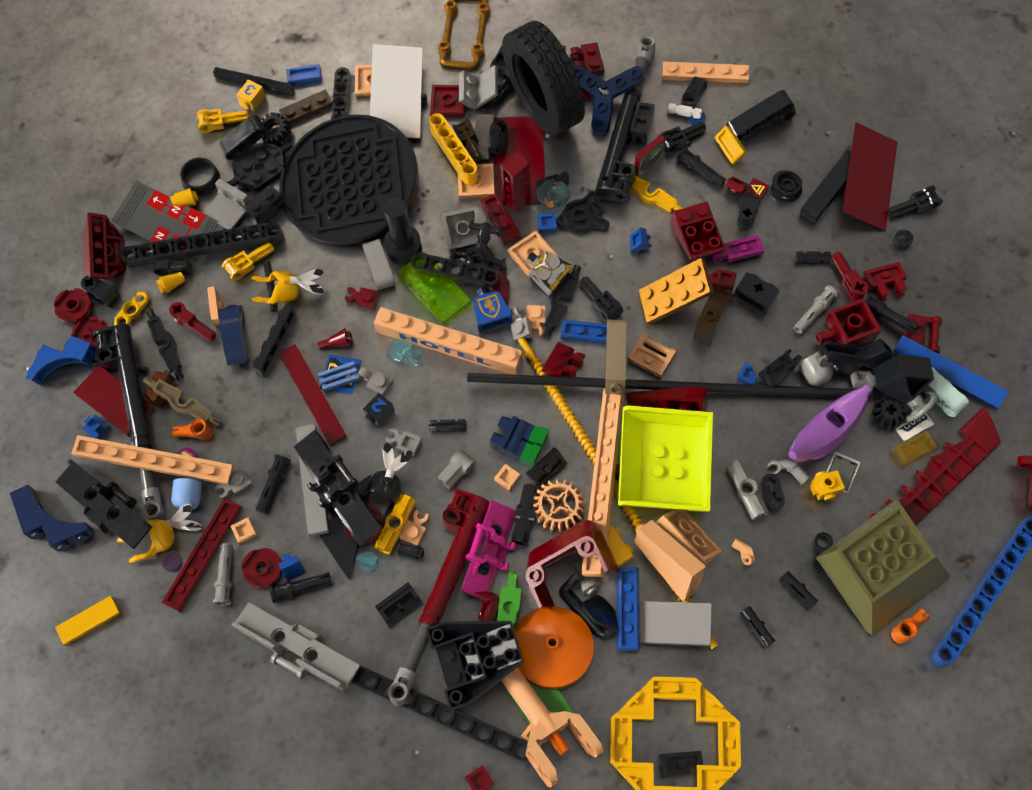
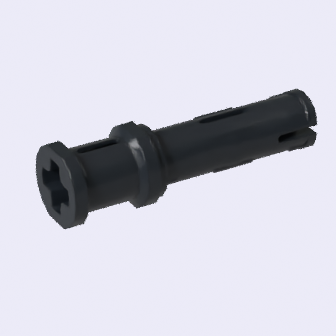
M687 146L683 147L678 153L676 159L687 164L689 169L698 171L719 188L725 184L727 179L702 162L700 156L690 152Z
M868 295L865 301L875 317H882L912 335L916 330L908 325L917 329L918 323L891 310L885 303L876 301L872 296Z
M278 454L274 455V463L267 472L268 480L255 508L257 512L267 514L277 486L284 479L285 469L291 462L290 459Z
M330 572L295 582L287 580L286 583L277 586L269 585V590L273 603H276L279 599L287 597L291 599L297 593L332 585Z

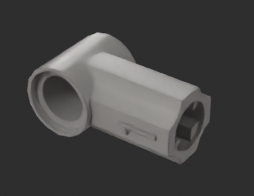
M460 449L453 455L450 464L441 472L437 479L446 488L451 489L463 475H467L474 468L476 461Z

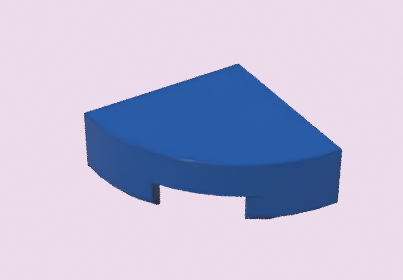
M745 362L737 381L756 385L757 378L751 365Z

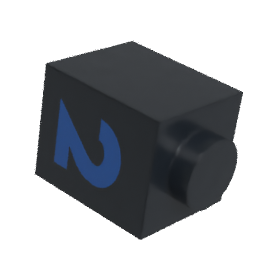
M380 393L363 408L364 418L371 425L375 423L378 427L395 412L393 404Z

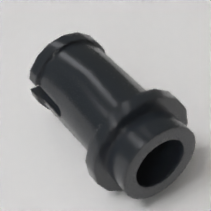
M401 542L397 553L398 555L414 558L415 561L422 560L424 556V548H421V545L416 547Z

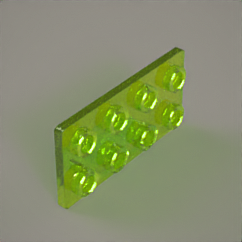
M418 260L416 266H422L424 260ZM411 262L397 272V276L441 323H445L470 303V299L452 280L418 273L412 267ZM437 264L434 266V270L441 269Z

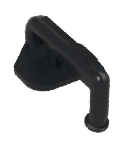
M577 569L560 587L559 595L571 610L586 622L592 634L601 638H609L619 629L616 612L608 601L600 595H594L584 602L580 600L572 588L578 581H583L585 576L582 575L581 569Z

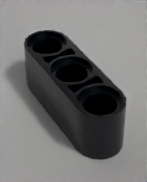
M253 115L248 117L220 140L219 145L227 160L238 158L266 135V129L259 116Z

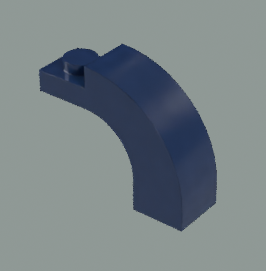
M229 305L224 309H220L221 338L228 366L247 362L248 352L242 328L244 313L242 305Z

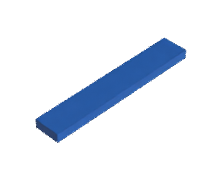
M902 335L893 350L896 354L930 358L931 366L950 383L997 408L1001 406L1009 393L1008 390Z

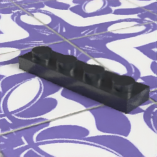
M285 304L284 308L279 311L278 319L275 325H272L267 341H264L259 357H256L253 362V369L261 377L265 376L296 315L293 306Z

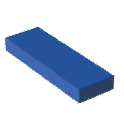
M563 320L561 339L606 344L607 324Z

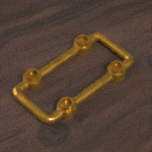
M449 0L444 5L447 16L443 41L438 45L440 63L444 67L475 69L479 66L480 59L485 56V49L482 44L486 18L491 15V9L488 5L489 0H480L482 3L477 7L480 19L476 44L471 48V54L474 58L473 62L446 60L452 52L451 45L449 44L453 16L458 12L456 0Z

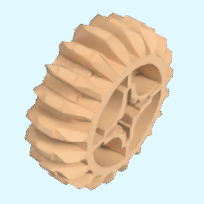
M556 479V484L549 480L548 487L544 484L541 485L542 491L537 490L539 496L534 497L537 503H534L533 507L537 508L535 511V517H539L537 522H544L543 528L546 529L550 525V531L553 532L555 527H558V531L562 532V527L568 530L570 529L569 524L575 526L577 525L576 521L581 522V515L585 514L583 507L586 506V502L582 501L584 495L579 494L580 488L574 489V483L567 486L566 479L563 481V484H560L559 479ZM557 492H560V493H561L559 496H553V495H551V494L557 493ZM569 496L575 503L574 511L566 503ZM544 501L548 502V505L551 507L549 515L543 510L542 505ZM560 503H562V507L559 506L555 509V504L559 505ZM559 515L566 516V518L556 519V517Z

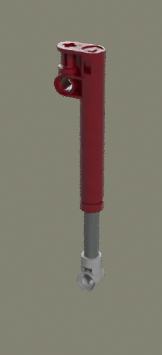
M454 489L452 492L454 495L453 500L443 512V527L456 535L423 609V614L418 621L420 628L403 667L399 668L395 680L389 688L390 701L395 706H402L408 701L410 690L417 676L415 673L429 641L426 628L440 624L467 560L466 555L470 552L477 531L476 525L478 523L482 524L490 502L481 496L461 489ZM449 517L456 518L454 522H449L446 519ZM396 690L404 691V695L401 698L393 697V693Z

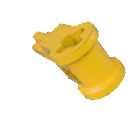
M221 109L200 110L196 113L199 119L198 130L202 133L224 129V124L245 121L248 118L247 111L222 114Z
M267 242L249 254L242 251L234 257L226 259L222 264V268L229 272L232 281H238L254 270L253 263L272 253L274 247L271 243Z

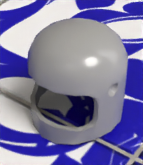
M822 350L809 356L798 365L806 381L812 386L825 384L833 375L831 366H820L821 361L824 359Z

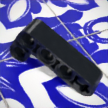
M780 90L735 117L726 125L730 126L739 141H742L779 117L783 122L791 120L795 116L796 110L794 103L785 90Z

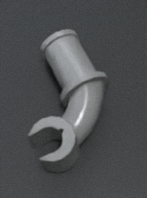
M791 460L771 461L767 466V469L770 466L777 467V470L773 473L774 475H777L781 470H787L798 480L800 485L810 478L799 465V462Z

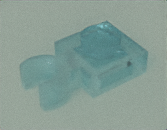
M397 338L393 340L386 353L388 357L402 363L408 359L414 366H417L418 362L413 357H422L421 351L412 350L411 344Z

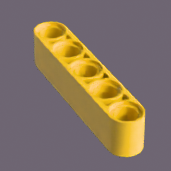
M439 113L432 114L429 117L432 136L466 185L476 184L478 182L476 163L444 116Z

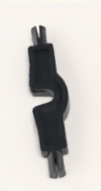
M574 265L571 274L567 273L561 288L557 289L552 296L551 310L545 321V326H547L543 333L545 338L546 336L550 338L553 330L558 329L561 320L567 312V306L559 301H571L573 299L579 282L578 274L581 270L579 265L578 268L577 265Z
M153 309L146 310L149 318L147 324L155 344L167 342L165 346L159 349L160 355L164 359L169 371L174 373L176 380H180L179 376L183 379L184 375L180 370L182 364L176 354L177 344L175 339L165 330L159 316L156 317Z

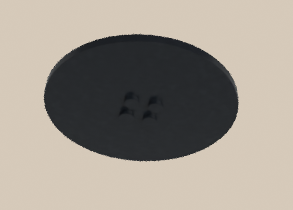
M369 115L340 116L314 127L295 144L285 160V167L282 168L279 192L284 200L282 206L287 216L302 233L314 240L327 244H355L371 239L388 229L383 209L384 203L388 199L400 198L405 202L406 208H408L418 183L417 158L409 140L393 124Z

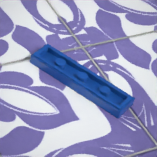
M619 568L618 650H640L639 568Z

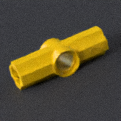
M400 494L391 514L386 518V524L374 546L375 549L384 554L391 555L416 504V500L408 495ZM399 521L400 525L398 527H391L392 522Z

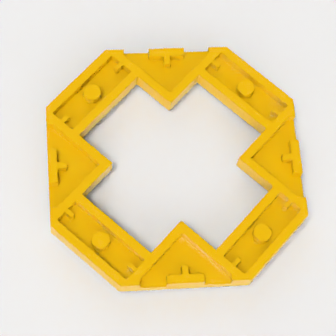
M653 677L611 717L610 763L635 790H719L741 768L740 722L702 686L703 684L697 678ZM654 699L696 701V722L718 723V766L697 765V787L654 786V763L632 762V720L653 721Z

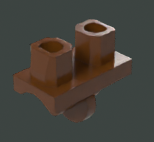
M165 370L164 373L154 372L152 378L156 381L161 379L169 385L177 386L174 383L175 377L171 375L170 371ZM150 387L146 388L143 394L146 399L150 400L158 408H161L164 400H166L154 393Z

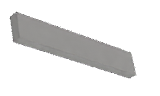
M315 424L296 428L297 443L316 430ZM299 456L308 535L311 537L329 533L326 508H322L317 501L320 497L316 492L310 491L307 486L308 483L314 484L316 481Z

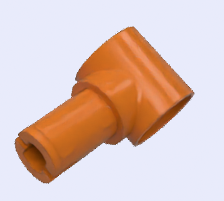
M195 419L186 426H173V430L176 431H172L174 438L190 437L198 438L201 441L210 440L214 434L213 428L202 419Z
M919 609L911 618L901 621L891 631L893 640L898 644L907 643L917 634L919 627L930 619L929 614L927 613L925 616H922L926 611Z

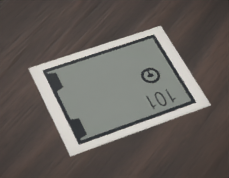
M836 451L834 452L827 473L838 470L845 488L843 493H849L861 462Z

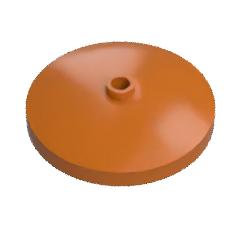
M553 606L549 609L538 608L524 616L517 624L514 631L524 659V663L518 669L529 683L544 689H562L579 681L588 671L594 653L593 636L586 622L575 612L558 606ZM551 642H552L553 644L556 643V645H555V646H550L549 643H551Z

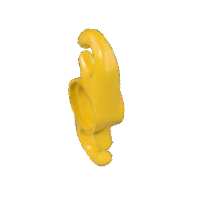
M137 292L136 295L138 297H144L143 301L138 302L137 297H134L132 301L126 302L114 318V325H118L122 319L126 320V324H130L132 320L137 319L149 303L148 294ZM130 307H136V311L133 314H127V310Z

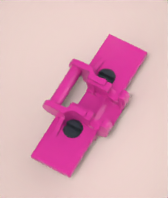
M493 500L490 501L483 524L478 523L476 525L477 531L470 552L466 555V559L469 560L470 564L461 588L462 592L475 596L474 593L490 592L496 571L508 570L510 564L504 562L508 551L514 550L516 543L506 542L515 516V510ZM485 535L486 540L481 555L477 557L483 536Z

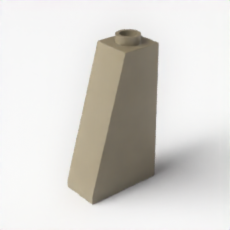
M607 320L605 394L625 395L626 320Z

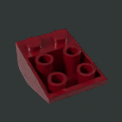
M708 201L673 211L671 223L674 232L690 261L726 251Z

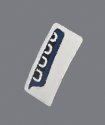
M926 413L915 421H907L896 428V431L906 441L931 427L934 423Z

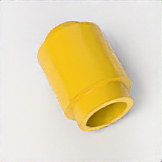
M191 188L174 193V196L170 197L173 206L178 205V207L182 205L193 207L197 205L196 201H199L196 191H192Z

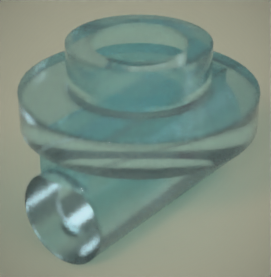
M364 552L357 554L356 561L362 571L370 572L376 568L378 559L374 553Z

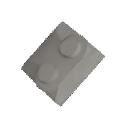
M477 206L441 214L449 250L478 243L477 235L479 231H470L468 227L471 220H475L474 223L481 224Z

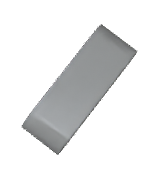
M380 239L362 244L377 290L395 285Z

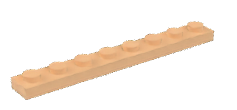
M79 435L76 437L71 453L76 457L229 485L233 470L232 464Z

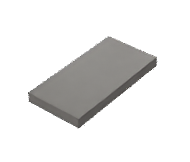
M639 601L640 644L711 646L712 603Z

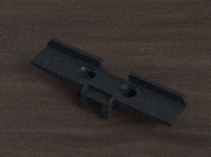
M316 430L312 431L294 446L316 481L314 484L311 482L307 484L309 490L318 494L320 499L317 502L322 508H334L359 546H362L375 534L384 529L360 492L355 489L359 482L348 471L341 455L335 456ZM339 471L347 482L346 484H342L336 472ZM348 495L350 498L349 502L346 505H342V498Z
M70 459L68 461L70 465L57 479L56 483L85 507L83 514L88 520L95 523L103 533H108L110 529L131 548L135 549L153 527L133 510L137 500L134 497H129L119 489V485L115 482H110L105 487L80 465ZM97 491L96 497L90 500L92 493Z

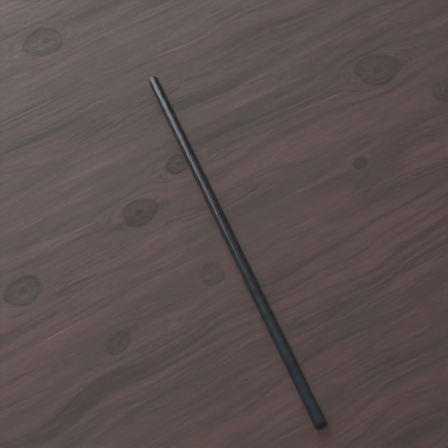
M467 373V382L605 388V378ZM626 379L625 389L658 390L689 386L707 387V392L830 398H840L856 390ZM872 392L870 393L868 399H872Z

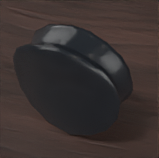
M782 170L773 176L771 189L776 197L793 200L801 195L802 180L796 173Z

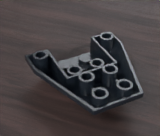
M451 621L426 628L431 647L437 651L448 689L444 691L450 711L472 704L524 663L511 621Z

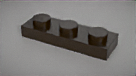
M325 89L281 108L279 112L291 125L332 107V100Z

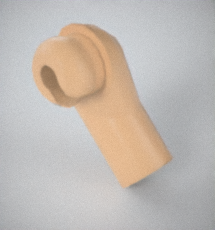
M736 538L731 547L740 551L741 560L744 565H752L755 561L752 547Z

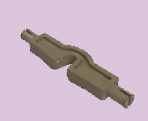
M149 375L144 378L143 382L153 387V392L166 399L177 412L190 414L197 419L204 420L206 423L208 421L217 428L221 424L222 420L213 416V412L203 406L193 397H190L185 404H180L179 400L183 395L180 389L169 385L161 379L156 381Z

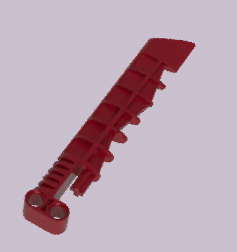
M986 407L977 412L960 429V432L966 439L954 446L946 442L947 450L936 456H931V461L924 472L919 470L915 472L919 480L913 489L906 485L900 486L905 497L898 501L915 526L1001 444L996 427ZM890 499L885 500L886 506L893 502ZM872 513V514L869 516V518H871L872 516H874V515L877 514V513Z

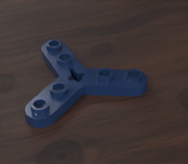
M582 66L574 67L581 88L595 97L591 127L597 135H604L609 131L613 99L641 85L645 81L646 74L641 67H632L607 81H604ZM599 87L602 90H607L609 93L607 95H603L602 92L599 90Z

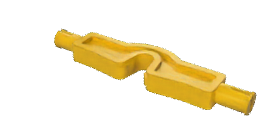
M635 175V183L630 189L636 192L641 200L649 204H656L670 213L673 210L683 208L677 204V199L660 188L656 189L653 193H648L650 183Z

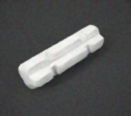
M669 103L668 113L670 114L677 113V115L701 118V108L695 107L693 109L691 106L680 104L676 106L677 104Z

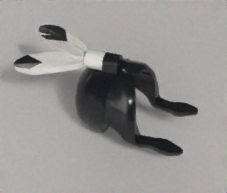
M385 443L382 450L387 471L382 470L374 473L362 494L367 504L369 502V494L384 491L392 501L383 515L384 525L386 524L387 516L392 512L401 494V482L394 473L407 464L412 457V451L408 450L401 453L395 459L393 449L389 443Z

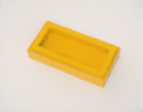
M725 125L714 137L732 164H737L747 153L730 126Z

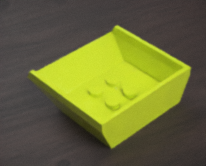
M639 406L623 407L618 505L710 512L713 412Z

